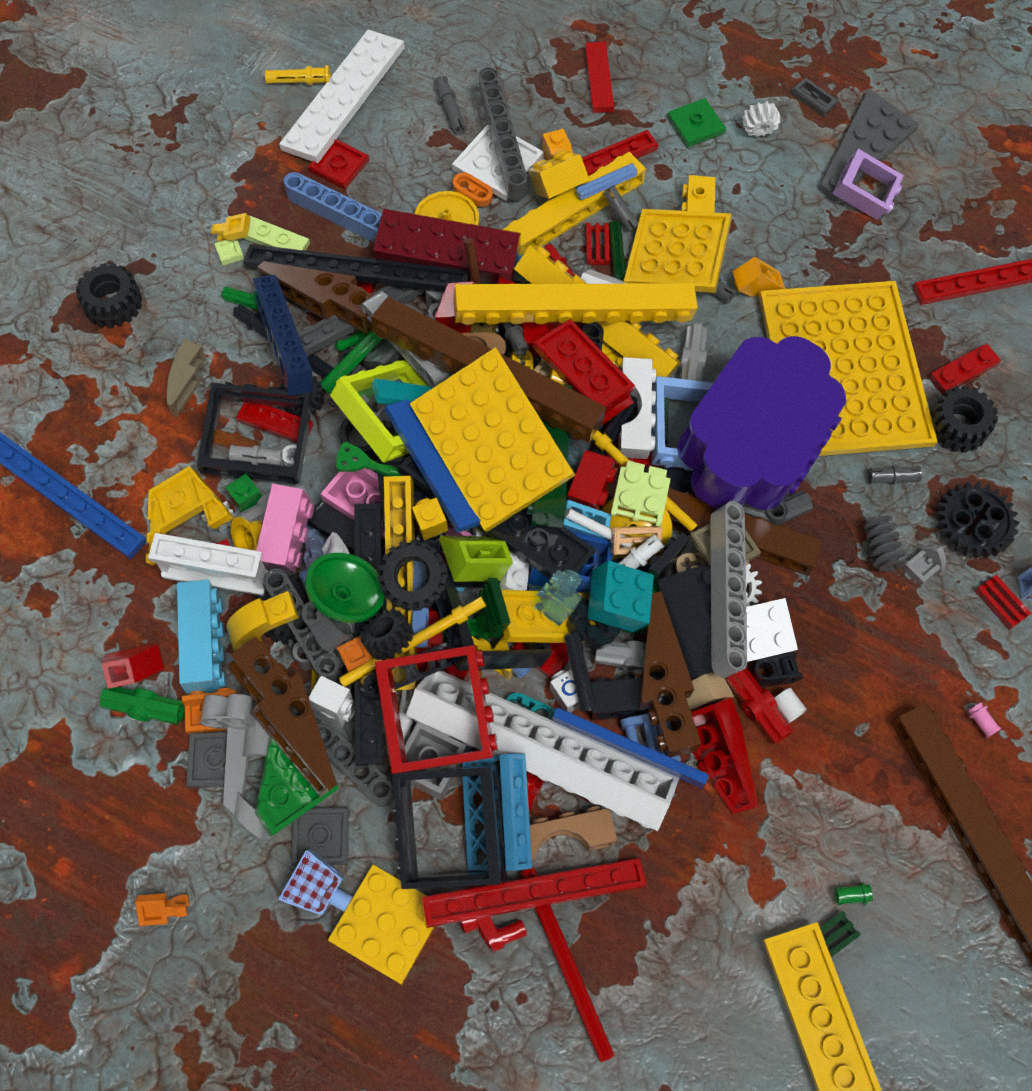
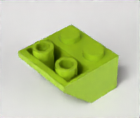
M441 536L439 538L454 582L487 581L488 578H497L498 581H501L513 564L507 544L503 540L493 539L489 536Z

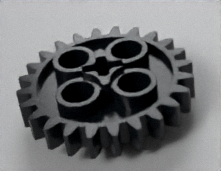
M969 481L963 487L957 484L954 489L950 488L946 495H943L936 507L938 513L935 515V519L941 520L936 525V528L944 529L940 537L948 536L949 539L946 545L954 543L956 545L954 548L955 552L960 548L964 549L963 554L965 557L969 552L973 553L974 559H977L980 554H982L984 559H987L991 554L996 557L1001 551L1004 552L1015 540L1013 537L1018 533V530L1015 528L1018 526L1019 521L1014 520L1018 512L1010 511L1014 504H1006L1004 501L1007 495L999 497L998 488L993 492L990 491V484H987L985 488H981L980 482H977L973 487ZM984 505H988L986 512L977 522L969 536H967L965 532L975 520L977 514ZM978 533L982 534L985 539L980 537Z

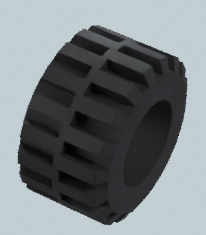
M106 263L100 264V267H91V271L83 273L84 278H79V285L76 286V296L87 318L92 323H97L100 327L105 325L108 328H114V325L120 327L126 321L128 323L131 322L132 316L136 317L138 315L137 309L142 307V296L134 276L124 266L119 265L117 267L115 263H110L109 266H106ZM118 292L113 297L102 299L109 293Z
M957 386L953 387L952 390L948 389L945 391L930 413L937 443L941 442L943 443L942 447L946 449L950 447L953 452L961 450L962 453L968 452L969 449L974 451L981 446L994 430L995 424L998 421V416H995L998 413L997 408L992 407L994 402L992 399L988 400L986 398L987 394L984 392L982 394L979 393L977 388L971 390L968 386H963L961 389ZM954 414L966 417L972 425L960 422Z
M411 540L410 543L403 541L399 543V546L391 547L389 549L390 552L387 555L384 554L382 565L379 564L378 568L380 572L378 582L381 585L382 592L394 605L404 610L421 611L423 608L432 607L434 602H438L441 599L442 593H445L447 588V568L442 556L434 547H430L425 542L418 543L417 540ZM420 561L429 570L428 583L422 589L415 592L404 590L398 582L399 570L408 562Z

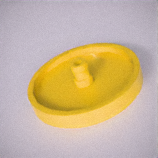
M441 191L433 193L424 198L415 210L417 215L479 225V212L476 205L471 199L458 192Z

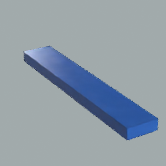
M404 400L387 405L384 410L456 532L459 533L479 526L481 520L465 499L411 407L410 401Z
M556 708L553 715L554 722L670 773L700 789H703L709 777L707 773L561 708Z

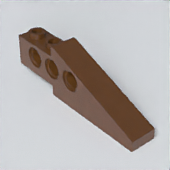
M262 262L257 266L260 277L276 275L284 297L317 316L328 320L331 316L335 315L365 334L372 330V323L367 319L369 315L363 313L361 304L374 295L358 287L355 276L270 262Z
M660 591L652 593L650 623L646 625L639 710L650 708L648 710V718L650 724L656 726L658 732L656 736L658 749L660 752L664 751L666 756L672 758L697 751L701 741L686 699L691 697L694 687L662 592ZM659 672L663 679L655 680L649 673ZM658 697H667L671 704L662 705L659 703ZM669 721L675 722L679 726V730H669L666 723Z
M255 636L230 654L224 664L257 703L251 714L318 795L322 797L337 782L301 674L298 672L290 678L285 666L277 662L271 655L269 647ZM254 665L261 666L264 674L258 673ZM272 686L278 687L282 695L275 694ZM289 707L297 709L299 716L291 714Z

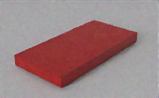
M571 319L533 342L532 348L568 385H572V390L607 408L631 393L635 388L633 382Z

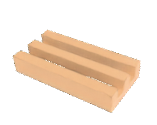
M611 527V533H613L611 543H613V548H610V553L630 554V550L634 547H620V543H641L651 537H620V534L656 533L655 535L661 541L662 527Z

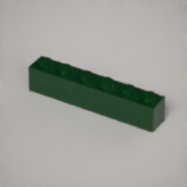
M564 385L572 389V385ZM542 420L568 462L569 433L560 428H555ZM567 481L527 507V514L532 515L531 525L563 527Z

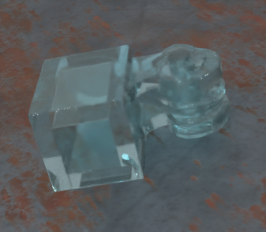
M558 569L549 580L551 585L546 582L537 593L540 599L534 607L558 626L572 614L582 598L576 592L582 582L581 577L572 570L562 572Z

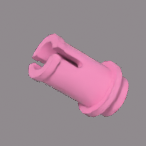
M979 703L968 710L971 715L969 718L974 719L986 735V738H988L1001 728L986 710L988 706L984 707L982 703Z

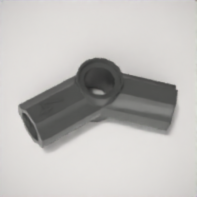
M802 490L784 498L782 503L773 509H757L747 503L742 508L746 515L762 517L775 525H783V523L811 512L813 505L808 493ZM771 513H776L779 517H775Z

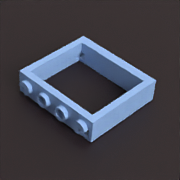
M656 376L655 383L652 384V391H656L655 405H652L651 412L655 413L656 416L655 427L651 428V436H655V448L652 451L651 457L652 465L693 470L681 460L677 448L665 447L664 398L700 402L712 386V382Z

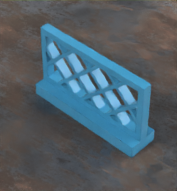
M525 754L495 755L489 759L462 763V767H470L472 763L483 766L486 765L484 762H488L487 765H495L497 761H500L501 775L499 776L500 791L502 792L501 805L506 871L531 869L532 856ZM480 775L477 780L473 776H464L468 871H488L487 857L480 865H477L476 852L479 848L487 855L486 843L484 842L486 839L485 829L480 836L475 832V823L478 819L484 825L483 803L477 808L473 800L476 791L482 796Z

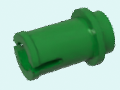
M860 882L858 886L835 887V899L838 906L853 903L867 905L868 902L873 901L871 886L869 884L865 885L864 882Z

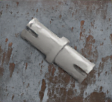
M254 445L253 447L230 446V461L252 462V465L262 463L281 466L282 450L263 449L259 445Z

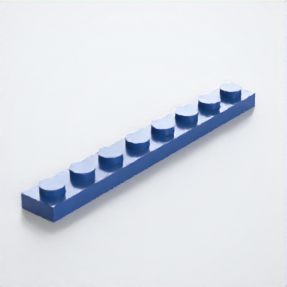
M0 432L1 466L131 560L144 546L146 538Z

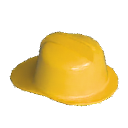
M235 517L231 522L230 529L234 547L256 551L263 523L260 520L247 521L243 517Z

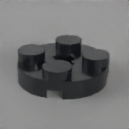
M582 599L570 610L571 615L568 617L569 629L571 633L579 632L581 641L590 644L588 648L594 650L604 649L619 635L620 628L594 620L592 621L596 626L591 625L590 619H587L589 599Z

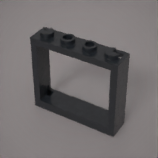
M226 381L225 384L211 383L197 461L200 473L231 478H240L247 474L251 480L287 484L300 483L313 404L310 393L288 396L287 391L278 387L266 389L258 388L253 384L239 386ZM222 400L302 408L293 467L262 463L252 465V462L212 458Z
M446 566L448 575L447 588L445 593H442L441 599L438 602L436 601L441 619L451 614V610L461 605L456 587H483L484 584H488L487 581L454 582L450 568ZM467 621L460 625L456 623L445 629L451 649L474 645ZM525 642L528 650L482 651L485 666L481 667V670L542 667L552 655L550 643ZM467 655L453 657L458 671H469Z
M498 764L415 770L393 774V787L390 790L395 799L392 817L394 824H397L395 850L399 853L400 864L397 867V874H400L401 889L498 885L508 880ZM480 775L488 872L418 875L411 780Z

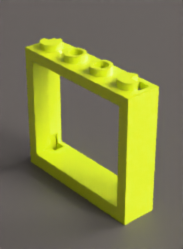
M397 360L389 365H380L375 369L362 370L351 376H342L336 381V386L330 394L383 463L407 455L409 452L399 435L393 437L357 392L372 388L371 384L375 378L390 381L401 379L403 383L431 387L406 360Z

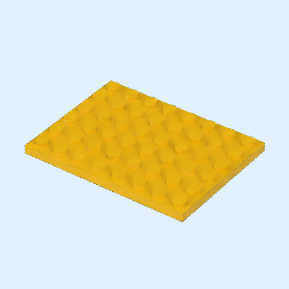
M896 281L760 291L759 300L767 338L778 344L780 340L786 337L798 336L816 344L826 352L830 359L831 369L828 375L836 379L844 388L846 402L838 415L842 419L832 432L824 448H822L819 456L935 447L937 438Z

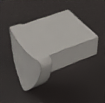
M927 545L922 547L918 551L919 553L903 567L920 586L935 573H941L945 569L946 556L941 546Z

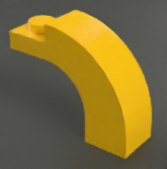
M289 591L262 601L260 598L240 608L230 617L226 628L233 652L255 636L259 641H262L261 636L267 631L299 618L292 594Z

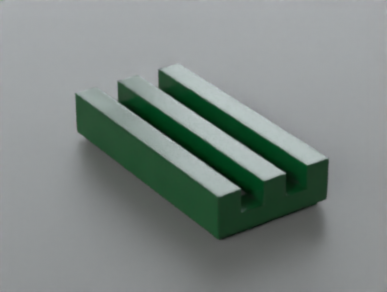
M488 578V584H484L483 590H480L478 594L486 604L483 612L491 638H499L511 622L498 579Z
M841 911L820 927L823 934L837 922L841 921L843 926L824 939L826 945L830 944L847 930L850 933L848 937L829 950L831 957L861 935L858 930H855L851 920L849 921L846 918L847 915L844 911Z

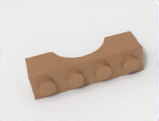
M595 806L586 809L584 814L575 815V812H567L559 815V819L549 821L548 818H540L532 821L533 825H530L532 864H535L536 854L541 845L555 836L573 837L581 842L588 852L615 846L617 837L610 809H602L601 806Z

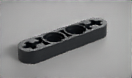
M448 642L440 643L413 655L451 648ZM454 658L428 661V667L423 673L416 669L415 664L398 666L403 670L404 678L399 683L394 682L395 690L454 665ZM375 670L364 675L360 680V691L366 697H380L379 686L375 687L376 692L367 688V685L371 683L370 679L378 681Z

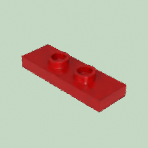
M244 402L236 416L237 422L297 443L301 417L265 404ZM313 421L309 423L308 435L314 426Z

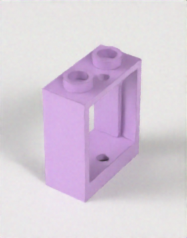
M858 149L848 159L832 194L878 220L884 213L887 215L894 206L892 200L899 194L902 188L900 183L904 175ZM858 169L889 186L883 201L852 184Z

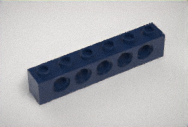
M270 275L252 278L254 301L288 396L313 392L312 369L277 276Z

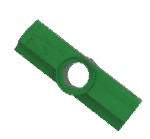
M106 686L100 695L99 706L102 709L124 713L139 721L149 722L150 720L179 725L185 714V706L182 701L161 697L146 689L136 688L133 691L122 687L108 689Z

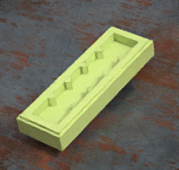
M249 215L251 220L248 237L244 238L246 240L263 246L305 251L310 245V241L306 237Z

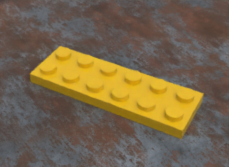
M818 922L762 940L816 1090L882 1091Z

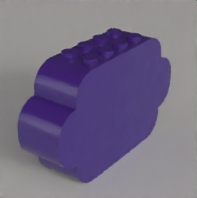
M798 336L786 337L780 340L778 344L763 337H752L742 342L693 411L689 425L678 441V454L684 464L694 470L691 476V485L695 494L702 501L715 509H719L730 501H735L741 506L747 503L757 509L769 510L780 505L788 493L791 495L795 493L800 483L808 474L810 467L818 458L822 448L830 439L832 432L840 423L842 418L838 415L846 402L844 388L836 379L828 375L831 363L828 355L822 348Z

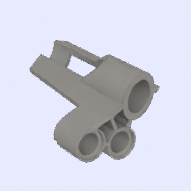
M231 694L228 697L219 695L204 696L201 725L227 729L223 806L230 810L236 819L253 835L267 841L273 838L274 835L269 836L255 814L256 808L245 800L244 792L249 758L254 755L266 758L270 735L251 714L255 707L252 706V697L242 694Z

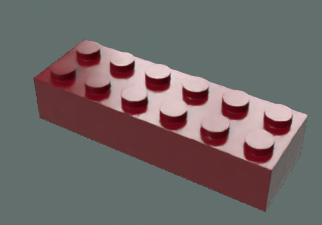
M383 209L373 252L375 259L469 270L464 240L472 238L481 282L495 284L499 277L513 282L515 275L514 267L517 265L521 247V233Z

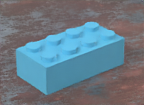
M209 579L177 583L180 685L187 695L193 691L216 692L217 689L227 687L226 672L222 671V662L226 661L225 647L221 646V638L225 637L224 623L220 622V613H224L223 599L219 598L218 589L213 588Z

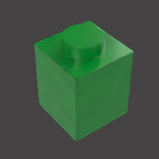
M244 474L225 487L231 502L240 513L257 505V501L262 497L259 489L247 474Z

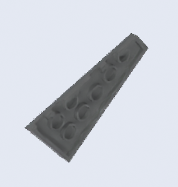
M868 89L819 190L834 202H837L840 198L832 193L848 159L858 149L882 162L917 130L919 124L871 89ZM858 169L852 184L856 185L867 174Z

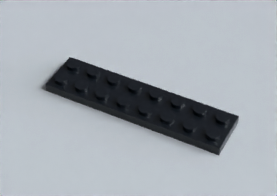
M409 455L399 466L398 472L403 476H411L414 484L436 498L413 458ZM527 507L488 532L482 528L481 524L476 526L491 538L505 541L508 550L565 590L596 552L594 547L564 526L560 528L531 525L532 515L527 514Z

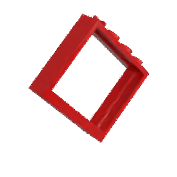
M477 645L375 662L392 774L489 759L495 756V750H498V739L496 733H491L490 723L494 722L492 706H487L485 695L489 694V684L487 677L482 678L481 667L485 666V660L482 650H478ZM467 655L482 750L407 762L392 667Z

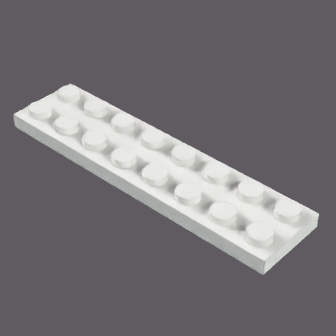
M367 30L331 76L329 82L324 85L279 143L281 150L318 163L404 50V41Z

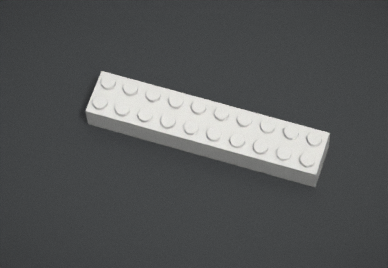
M438 671L425 677L414 690L406 716L414 719L416 722L419 721L447 736H452L469 747L482 750L472 684L443 671ZM490 692L485 695L487 706L491 705L493 709L494 722L490 723L491 733H496L498 739V750H495V755L525 754L526 771L538 776L541 780L550 781L567 792L576 793L587 798L593 804L602 805L613 810L619 816H626L635 820L643 827L652 828L656 831L659 830L679 781L678 777Z

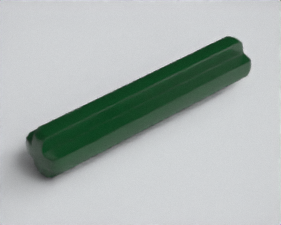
M618 220L610 221L609 239L613 276L616 279L624 280L626 266L621 223Z

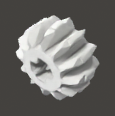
M766 101L763 104L758 102L755 106L750 105V109L744 111L743 127L748 136L754 135L755 138L760 135L764 137L766 134H772L773 130L778 129V124L780 123V114L775 104H769Z

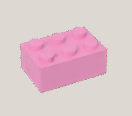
M272 484L256 551L262 552V562L267 569H281L284 572L295 574L296 568H300L302 564L303 553H300L302 543H306L309 530L306 528L308 518L311 519L314 512V504L303 489Z

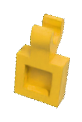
M246 213L226 217L225 223L213 224L210 233L218 234V242L248 237L251 218Z

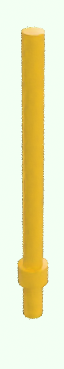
M597 431L592 438L595 441V445L601 451L605 450L620 466L626 467L627 461L630 460L611 443L612 440L606 434L602 435ZM667 496L665 508L692 532L698 525Z
M479 597L463 607L460 605L454 608L448 616L413 635L412 641H407L409 646L407 649L403 647L401 649L403 652L400 655L456 623L460 625L469 619L468 616L486 607L483 598ZM397 652L394 654V658L400 656ZM373 658L339 677L341 684L346 687L376 669L375 662L382 661L381 658L379 660Z

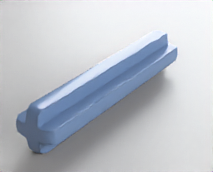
M629 164L576 188V195L580 200L588 198L613 185L635 177L637 175V168L634 164Z

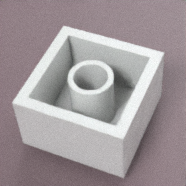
M785 598L747 606L748 661L798 650Z

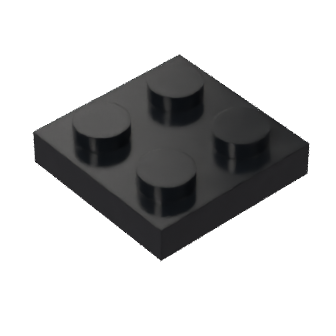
M683 532L676 539L671 537L665 544L664 552L661 556L655 555L649 562L646 573L654 575L653 584H655L656 580L664 578L675 566L678 557L684 553L690 538Z

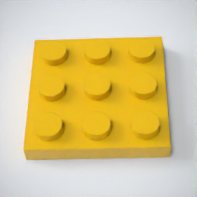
M372 865L328 941L402 985L435 928H426L421 898L426 897V895L416 889H401V881Z

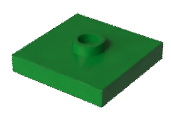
M706 98L671 110L667 114L668 120L687 148L725 134L726 127Z

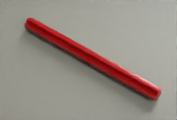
M534 867L521 871L522 879L538 876ZM551 905L535 908L600 1062H605L614 1057V1052Z

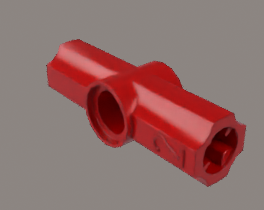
M747 668L727 678L726 681L742 701L741 705L747 717L752 722L758 723L773 745L781 742L793 732L791 726L778 711L777 702L773 695L767 689L761 688Z

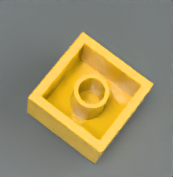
M565 150L556 152L552 155V159L536 161L532 164L533 167L527 170L536 195L548 199L589 181L581 155L572 153V151L565 152Z

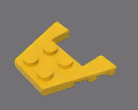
M190 466L149 490L147 519L150 520V532L147 533L146 542L149 543V553L155 533L165 535L166 532L202 511L205 512L208 525L213 529L233 519V515L197 471ZM147 553L146 563L152 566L155 565L156 562H150L148 559L149 553Z

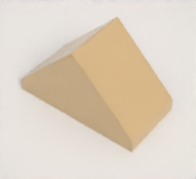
M713 673L704 674L692 680L694 691L690 698H686L690 711L692 712L719 701L733 698L734 696L726 681L727 679Z

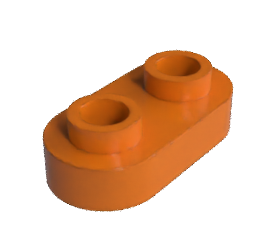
M463 172L454 176V192L461 193L471 199L478 207L488 206L492 202L493 191L489 185L469 173Z

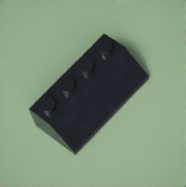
M711 565L691 568L656 580L657 591L662 592L691 680L704 674H713L711 655Z

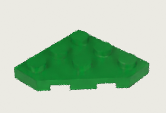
M269 737L255 814L271 837L337 791L339 787L336 784L331 790L320 797L275 741Z

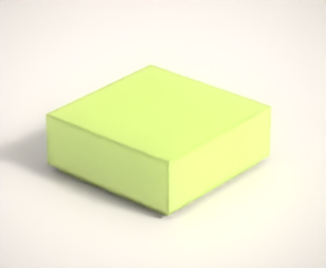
M237 239L214 243L222 266L244 259Z

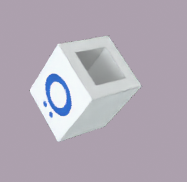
M572 669L567 672L562 670L556 673L551 678L549 690L560 707L571 713L580 707Z

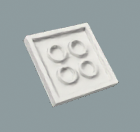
M487 125L452 163V170L457 173L465 172L471 174L492 188L493 194L506 201L509 196L504 184L489 125ZM516 136L528 176L527 170L533 167L532 164L544 158V152Z

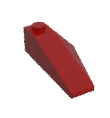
M732 698L692 711L691 714L701 741L698 750L692 752L699 762L697 764L702 772L706 771L712 779L715 790L733 814L758 807L742 725ZM674 722L676 729L679 730V726Z

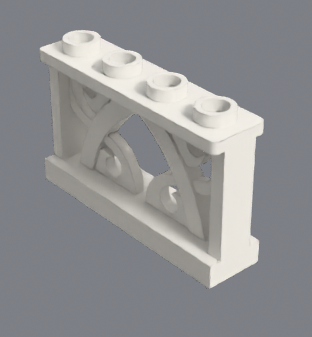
M155 533L148 559L150 562H156L162 571V578L181 582L209 579L215 588L260 596L265 594L266 587L263 579L268 570L265 569L262 562V552Z

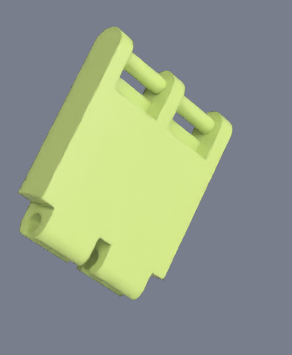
M627 461L626 467H621L610 515H623L633 518V521L643 520L655 523V526L660 527L670 484V478H666L667 470L649 466L648 472L645 473L644 464ZM618 507H621V508L633 510L634 513L628 512V511H624V510H620V509H617V508H618ZM640 512L654 515L657 517L653 518L649 516L640 515Z

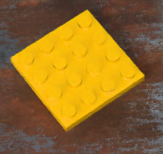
M642 209L624 283H694L696 292L716 293L732 221L731 214Z

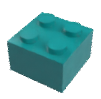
M609 560L593 569L587 619L630 632L649 625L654 575Z

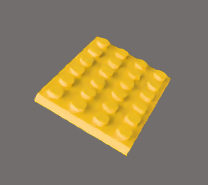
M496 347L410 403L468 504L481 520L480 524L486 532L576 476Z

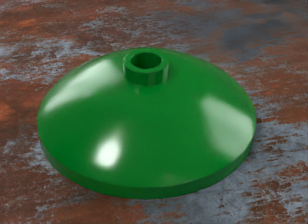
M325 554L317 558L310 565L306 573L305 589L310 601L321 613L336 621L344 623L366 621L379 611L385 598V594L382 592L381 585L378 582V572L369 563L351 554Z

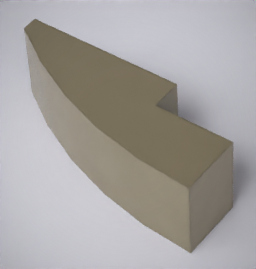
M187 339L183 341L177 351L167 384V405L172 416L176 418L202 380L198 370L206 360L202 346Z

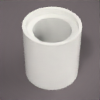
M791 688L786 689L775 697L777 709L787 723L792 722L807 710Z

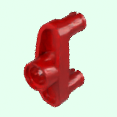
M487 885L465 886V889L476 888V887L487 886ZM491 916L459 922L464 934L478 929L484 942L493 953L504 949V945L527 936L522 920L499 929L497 926H494Z

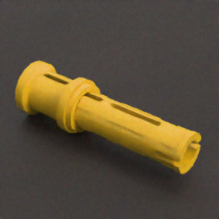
M329 65L320 68L307 66L305 69L265 70L266 84L306 82L307 85L313 86L314 83H327L331 78Z

